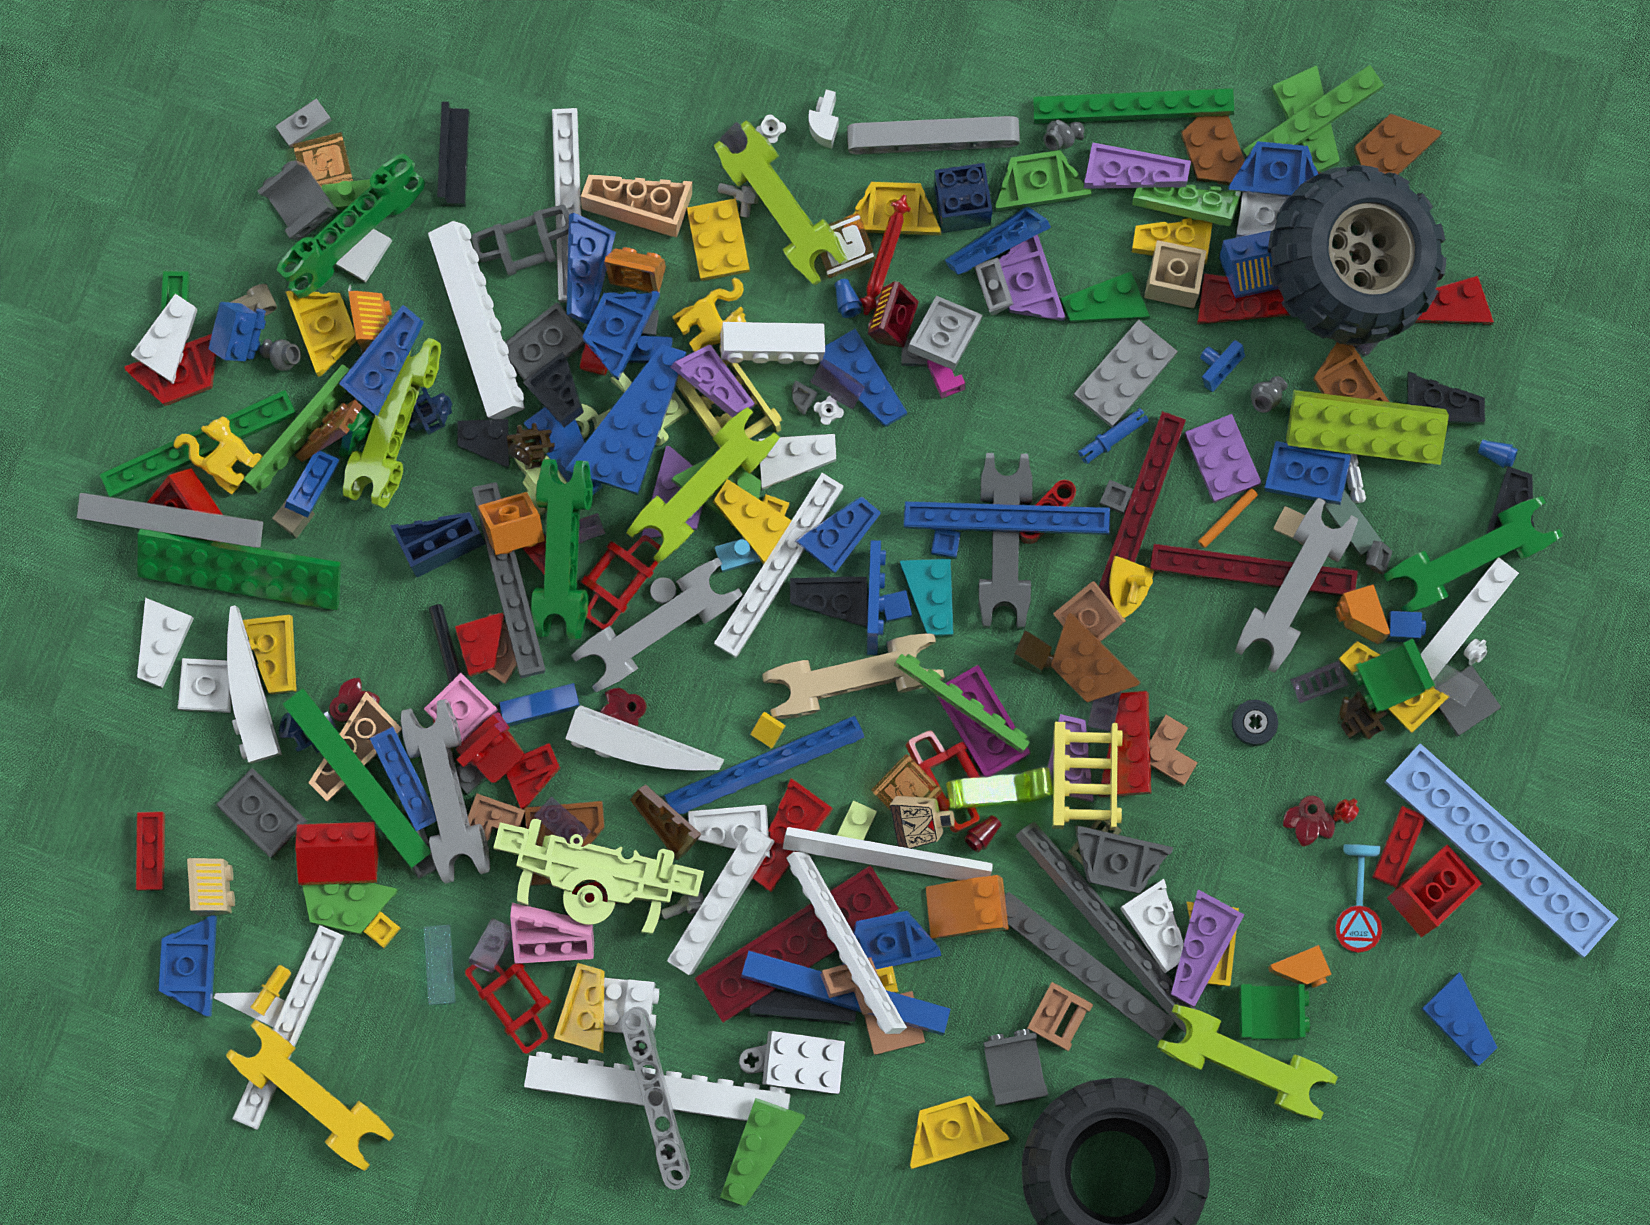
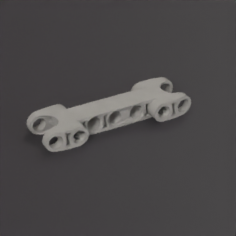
M1320 498L1316 500L1307 512L1293 536V539L1304 545L1267 613L1254 608L1242 630L1235 649L1236 653L1242 655L1251 643L1255 641L1266 642L1272 650L1268 670L1273 673L1276 672L1291 652L1301 633L1290 627V624L1327 557L1336 562L1340 561L1351 541L1358 522V518L1351 515L1349 520L1339 529L1328 528L1321 519L1325 501Z
M719 558L695 568L676 581L683 593L618 636L608 626L590 638L571 655L575 662L590 655L599 656L604 660L606 671L600 680L592 685L595 692L619 682L637 670L638 667L632 659L633 656L696 614L706 624L724 612L743 595L739 588L725 595H719L710 588L709 578L711 574L722 565Z
M446 699L437 701V718L435 723L428 728H423L419 724L411 708L403 710L401 712V724L405 747L411 759L420 756L422 758L440 831L439 835L431 836L429 842L433 860L442 881L445 884L454 881V864L456 859L462 854L472 858L480 874L488 873L490 871V858L485 832L481 824L472 826L469 824L451 748L461 746L462 741L458 723L449 702Z
M633 1007L623 1015L621 1020L627 1049L633 1061L663 1181L670 1189H680L685 1185L690 1176V1166L685 1146L678 1130L649 1014L642 1007ZM631 1014L640 1017V1026H635L631 1023ZM640 1043L645 1044L644 1049L639 1048ZM652 1065L656 1070L655 1077L646 1078L642 1073L643 1066ZM656 1090L662 1094V1103L654 1104L650 1101L649 1094L651 1091ZM660 1116L666 1117L670 1122V1127L666 1130L658 1128L656 1119ZM668 1146L673 1148L672 1152H670V1150H667ZM678 1170L681 1172L683 1179H675L672 1177L671 1171Z

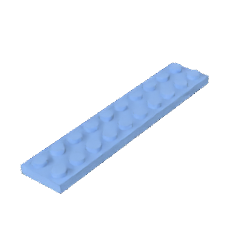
M1419 744L1384 782L1581 958H1584L1618 920L1614 914L1423 745Z

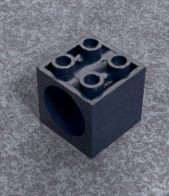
M985 163L934 171V191L941 233L991 226L992 205Z

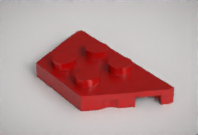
M212 334L185 344L182 352L183 357L175 374L174 384L139 361L124 366L125 370L164 406L212 389L217 356L209 350Z

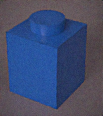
M1390 611L1387 615V625L1390 634L1386 641L1406 642L1413 639L1417 643L1421 639V635H1425L1426 621L1422 620V613Z

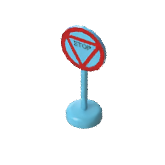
M1344 844L1343 850L1346 855L1358 856L1356 906H1351L1342 911L1337 918L1335 932L1340 944L1346 949L1354 952H1365L1376 946L1382 934V924L1378 915L1370 908L1363 906L1365 856H1378L1380 854V846Z

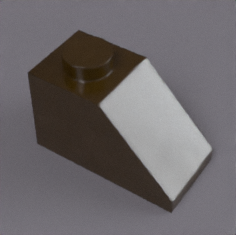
M1024 631L1015 651L1013 664L1041 675L1043 669L1049 670L1054 656L1050 655L1052 647L1033 634Z

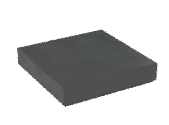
M1472 665L1436 688L1439 692L1449 696L1438 709L1457 737L1501 708Z

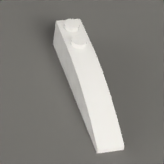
M1499 557L1420 654L1432 680L1435 679L1519 574Z
M237 606L230 607L227 634L229 688L236 718L232 720L236 735H241L243 744H240L239 747L243 759H248V762L253 764L282 755L240 609Z
M581 705L575 710L566 739L570 740L573 746L583 749L586 747L594 749L595 753L599 756L606 758L612 756L637 764L660 768L719 770L724 762V759Z

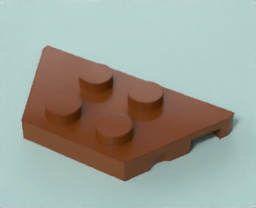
M1390 114L1355 146L1354 152L1360 165L1379 168V171L1385 174L1391 172L1399 175L1442 135V132Z
M1229 116L1197 117L1181 134L1197 181H1214L1218 184L1229 185L1244 163V158Z
M1337 342L1313 379L1322 394L1389 402L1353 345Z
M353 400L347 405L342 403L335 411L331 410L322 419L323 424L320 428L318 427L311 433L308 441L294 456L303 462L346 435L350 430L347 427L348 424H352L355 421L362 406L356 400Z
M1072 612L1067 615L1051 667L1086 702L1138 686L1141 683Z

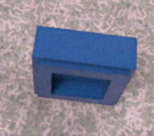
M935 529L931 554L956 558L961 532Z
M906 590L883 595L884 612L887 622L912 617Z

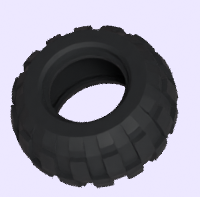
M1111 1077L1091 1080L1077 1085L1060 1095L1049 1104L1036 1120L1028 1136L1022 1157L1023 1192L1027 1206L1036 1224L1196 1225L1204 1208L1206 1198H1208L1210 1178L1207 1147L1191 1115L1183 1106L1181 1107L1161 1089L1128 1078ZM1107 1131L1123 1132L1135 1137L1147 1148L1155 1167V1183L1147 1201L1136 1211L1119 1217L1100 1215L1087 1208L1076 1195L1071 1181V1165L1079 1147L1090 1137Z

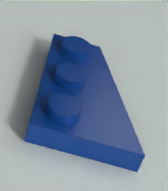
M858 497L796 539L795 542L831 572L836 573L881 512L863 497Z

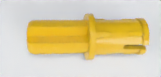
M281 965L277 966L265 985L262 984L263 989L250 1008L264 1016L276 996H280L278 993L291 975V972Z

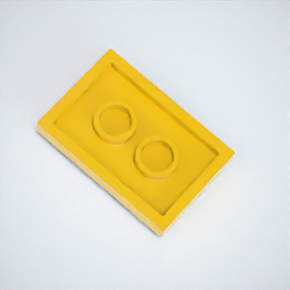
M736 198L687 207L700 280L705 281L750 272Z

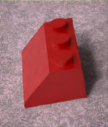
M192 468L169 475L147 502L223 515Z
M375 822L297 824L296 861L298 884L377 883L379 834Z

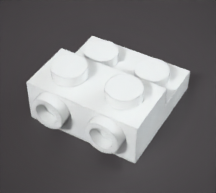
M604 978V1031L623 1033L622 1017L633 1007H642L648 1012L653 1030L655 1031L656 1015L652 1014L653 1004H658L659 989L655 988L656 984L647 981ZM635 1014L630 1015L631 1023L635 1026H640V1017Z

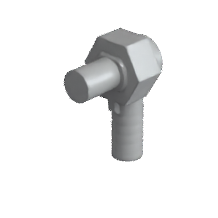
M720 183L718 186V193L731 195L734 199L736 198V200L742 202L739 216L749 217L751 204H758L759 195L751 186L742 185L741 190L736 186Z
M699 892L698 898L684 895L677 904L662 909L661 912L664 919L681 914L685 910L689 914L697 913L704 902L703 894Z

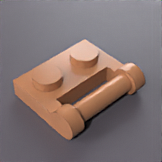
M1052 982L1027 1029L1033 1033L1036 1032L1037 1035L1058 1047L1069 1051L1072 1046L1070 1042L1086 1012H1090L1093 1004ZM1070 1003H1073L1078 1007L1062 1037H1059L1054 1033Z

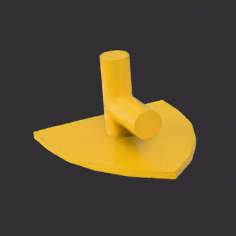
M1114 556L1109 581L1110 596L1114 607L1125 618L1132 614L1146 597L1149 587L1153 583L1154 571Z

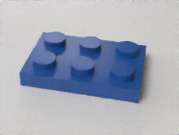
M1276 441L1265 491L1314 501L1320 498L1325 503L1341 505L1351 455L1327 450L1288 446L1287 443Z

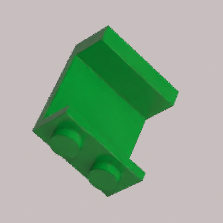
M1413 639L1362 664L1361 662L1357 663L1354 667L1356 670L1353 672L1354 679L1358 686L1363 685L1367 695L1363 696L1369 710L1374 709L1376 714L1435 687Z
M1241 984L1238 986L1239 1039H1303L1306 1037V1033L1310 1032V1019L1305 1017V1006H1309V991H1304V984L1297 986H1252V984Z

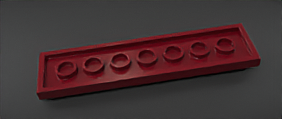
M871 865L830 891L852 932L856 921L893 914L899 910ZM811 903L697 976L695 980L722 1023H725L777 989L776 987L741 978L748 951L810 968L838 949L835 943L829 939L827 929L816 916L815 908Z

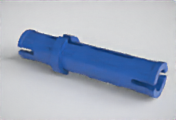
M1138 408L1134 413L1103 435L1098 434L1093 442L1079 450L1078 454L1080 457L1090 452L1088 456L1082 459L1083 462L1089 464L1103 452H1109L1111 446L1118 443L1144 423H1147L1148 418L1146 415L1136 420L1144 414L1143 410Z

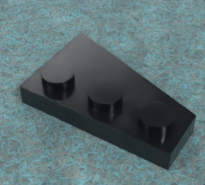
M1509 466L1506 468L1485 535L1503 526L1497 516L1499 513L1521 502L1533 499L1532 474ZM1532 514V516H1531V523H1532V526L1534 527L1533 514Z

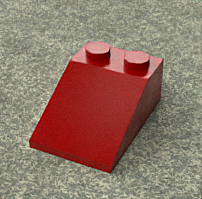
M1447 844L1396 888L1387 899L1422 938L1438 927L1482 883Z

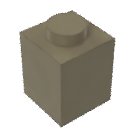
M285 501L272 519L277 525L297 538L315 514L312 511L308 518L285 508Z

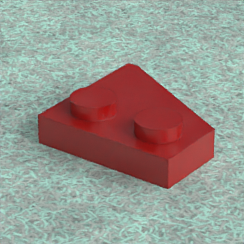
M503 612L455 626L469 676L495 669L496 655L505 619Z
M550 743L525 753L523 758L506 773L519 806L523 810L560 769Z

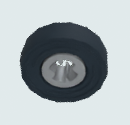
M1248 700L1240 704L1235 710L1231 721L1232 730L1236 737L1244 744L1259 746L1269 742L1276 734L1278 728V717L1273 707L1260 700ZM1254 716V719L1258 717L1261 720L1259 723L1261 728L1256 729L1255 726L1252 729L1249 726L1251 722L1249 718Z

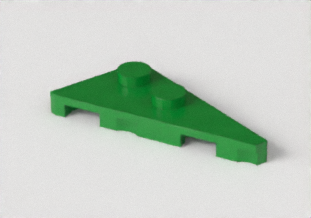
M366 406L357 414L355 421L352 424H348L347 427L350 430L342 438L339 455L346 460L350 458L372 427L375 414Z

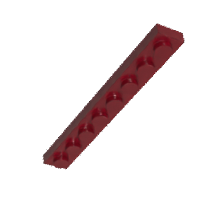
M1162 411L1099 584V588L1111 603L1109 581L1114 556L1135 563L1186 419Z
M1154 544L1150 571L1280 588L1294 562ZM1322 566L1308 592L1343 596L1344 593L1356 590L1358 571Z

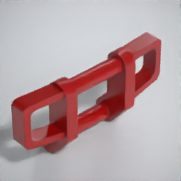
M643 535L628 551L610 541L606 547L607 551L588 576H584L580 581L595 593L588 605L586 618L601 630L608 626L611 627L620 613L626 611L628 608L626 605L647 578L650 579L654 574L653 570L658 565L656 560L648 568L631 555L642 542H648L659 551L661 546L647 535ZM615 556L620 557L639 571L619 599L596 583ZM599 596L617 609L607 624H602L590 614Z
M927 731L910 739L906 743V748L915 764L917 772L922 774L925 781L929 784L931 792L937 787L940 788L934 795L938 802L939 812L949 811V808L964 802L971 817V820L963 824H958L954 819V826H950L951 831L957 833L978 822L980 817L971 797L988 788L985 780H981L966 752L967 747L965 743L960 742L945 751L933 731ZM926 739L930 742L937 755L922 761L915 743ZM957 756L973 786L950 798H946L931 769Z
M485 955L467 968L465 974L479 992L478 996L480 999L487 1002L505 1026L504 1031L506 1034L512 1036L525 1054H529L549 1038L538 1015L551 1004V1000L548 996L544 997L524 970L525 965L523 963H515L504 972L490 956ZM488 962L501 976L482 989L473 977V972ZM516 976L536 1004L513 1021L494 993ZM534 1019L542 1036L531 1046L525 1047L515 1032Z

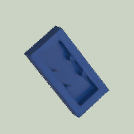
M640 336L628 363H648L662 344L672 347V337Z
M1234 340L1222 355L1211 347H1207L1202 352L1200 359L1211 366L1202 376L1205 388L1213 392L1245 357L1242 344Z

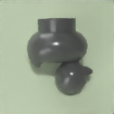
M1060 120L1052 121L1047 126L1046 134L1043 138L1044 143L1052 151L1068 149L1074 144L1075 139L1083 140L1084 126L1080 122H1073L1068 126Z
M265 339L259 349L261 356L271 359L273 366L276 370L280 371L290 370L294 364L299 362L301 356L298 346L283 339L276 340L273 343L270 339Z
M1274 376L1269 382L1255 384L1250 395L1254 408L1259 412L1265 413L1277 407L1282 401V391L1288 387L1285 380L1280 376Z

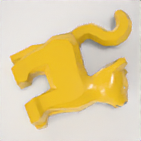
M732 279L733 291L729 292L720 288L713 290L705 298L698 300L695 305L686 307L672 316L683 335L687 334L693 325H698L702 332L689 343L694 352L708 345L712 346L721 343L720 331L723 322H746V315L743 313L744 309L742 307L732 312L725 321L721 319L715 307L717 299L729 302L737 300L742 296L744 288L739 279Z
M224 416L213 420L208 426H202L201 428L208 437L220 443L205 458L199 456V444L195 437L190 434L177 436L174 440V447L179 448L183 444H187L189 446V459L192 463L212 475L218 485L230 494H233L241 485L240 483L246 477L242 473H235L231 467L236 461L239 460L253 468L263 457L260 453L252 454L248 450L242 439L231 432L229 427L230 421Z

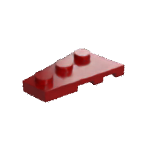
M1478 276L1437 287L1438 293L1432 304L1415 322L1442 324L1443 322L1460 324L1483 323V325H1492L1494 323Z

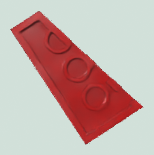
M1204 274L1197 325L1290 316V314L1281 304L1284 298L1279 289L1235 298L1228 277Z
M1147 691L1121 693L1114 722L1118 723V730L1122 731V746H1117V796L1151 794L1149 693ZM1111 743L1109 745L1107 759H1110ZM1104 769L1101 784H1110V769ZM1098 795L1100 797H1110V795Z
M792 778L779 804L774 821L768 830V837L775 841L769 850L770 858H764L752 878L770 892L791 866L787 857L793 852H798L783 849L787 827L817 832L833 810L831 806Z

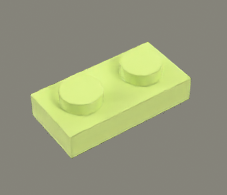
M853 801L837 836L864 840L877 811Z

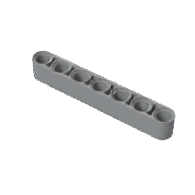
M1013 116L854 123L847 126L848 152L851 154L1007 148L1020 144L1019 119Z

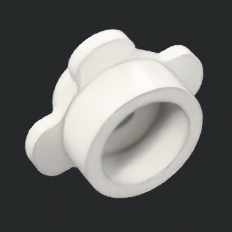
M767 115L762 121L761 126H758L756 130L767 138L771 144H774L778 141V136L785 132L786 125L783 122L780 123L773 115Z
M828 396L822 403L817 402L814 405V411L819 413L821 423L824 425H829L844 414L843 409L837 405V399L834 396Z
M1474 639L1465 649L1464 656L1469 659V665H1473L1475 661L1480 662L1487 654L1485 640L1480 642Z

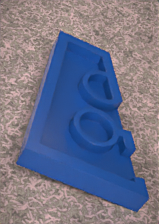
M1460 972L1421 1009L1476 1066H1479L1497 1049Z

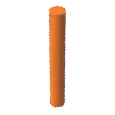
M1250 488L1198 543L1203 548H1206L1258 496L1257 492Z

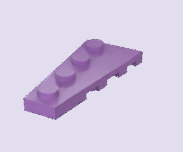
M1092 142L1083 189L1186 187L1191 161Z
M1197 890L1171 992L1172 996L1192 1007H1195L1244 917V914L1200 890Z

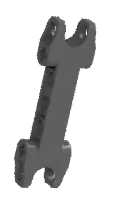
M986 453L985 466L981 475L980 501L1001 505L1032 503V474L1028 454H1021L1019 469L1015 474L1004 476L998 473L995 468L994 453ZM992 532V579H979L978 605L983 628L990 629L992 612L997 607L1008 606L1016 613L1017 629H1025L1027 612L1031 602V580H1018L1019 532Z

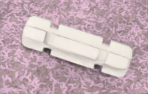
M1349 454L1351 455L1347 483L1351 491L1350 497L1352 501L1358 504L1364 502L1366 497L1364 490H1362L1363 482L1360 468L1357 467V455Z

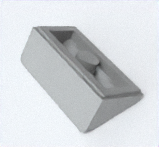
M998 257L975 266L990 314L993 316L1014 305Z

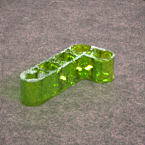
M1049 768L1033 769L1022 774L958 779L946 783L950 809L1033 802L1054 794Z

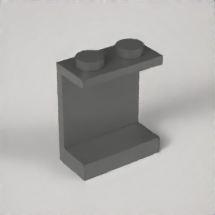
M296 160L286 163L279 174L265 180L263 187L258 190L260 195L269 198L288 226L285 232L289 238L297 241L305 238L337 212V209L307 166Z
M1029 1029L1014 1032V1037L1004 1038L1003 1034L988 1037V1042L983 1043L995 1106L1048 1096L1036 1043V1032L1030 1033Z

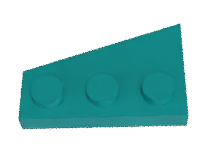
M951 559L899 561L926 634H934L935 637L953 636Z

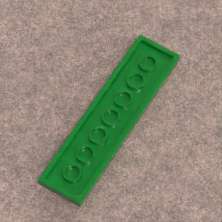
M140 529L138 532L137 577L337 610L339 607L341 562Z

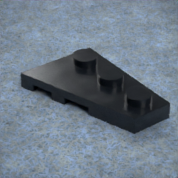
M561 352L523 382L527 389L564 428L584 413L564 352Z
M1408 371L1407 404L1446 409L1449 414L1448 424L1484 425V397L1439 384L1438 381L1428 380Z
M867 576L790 578V603L792 606L868 628Z

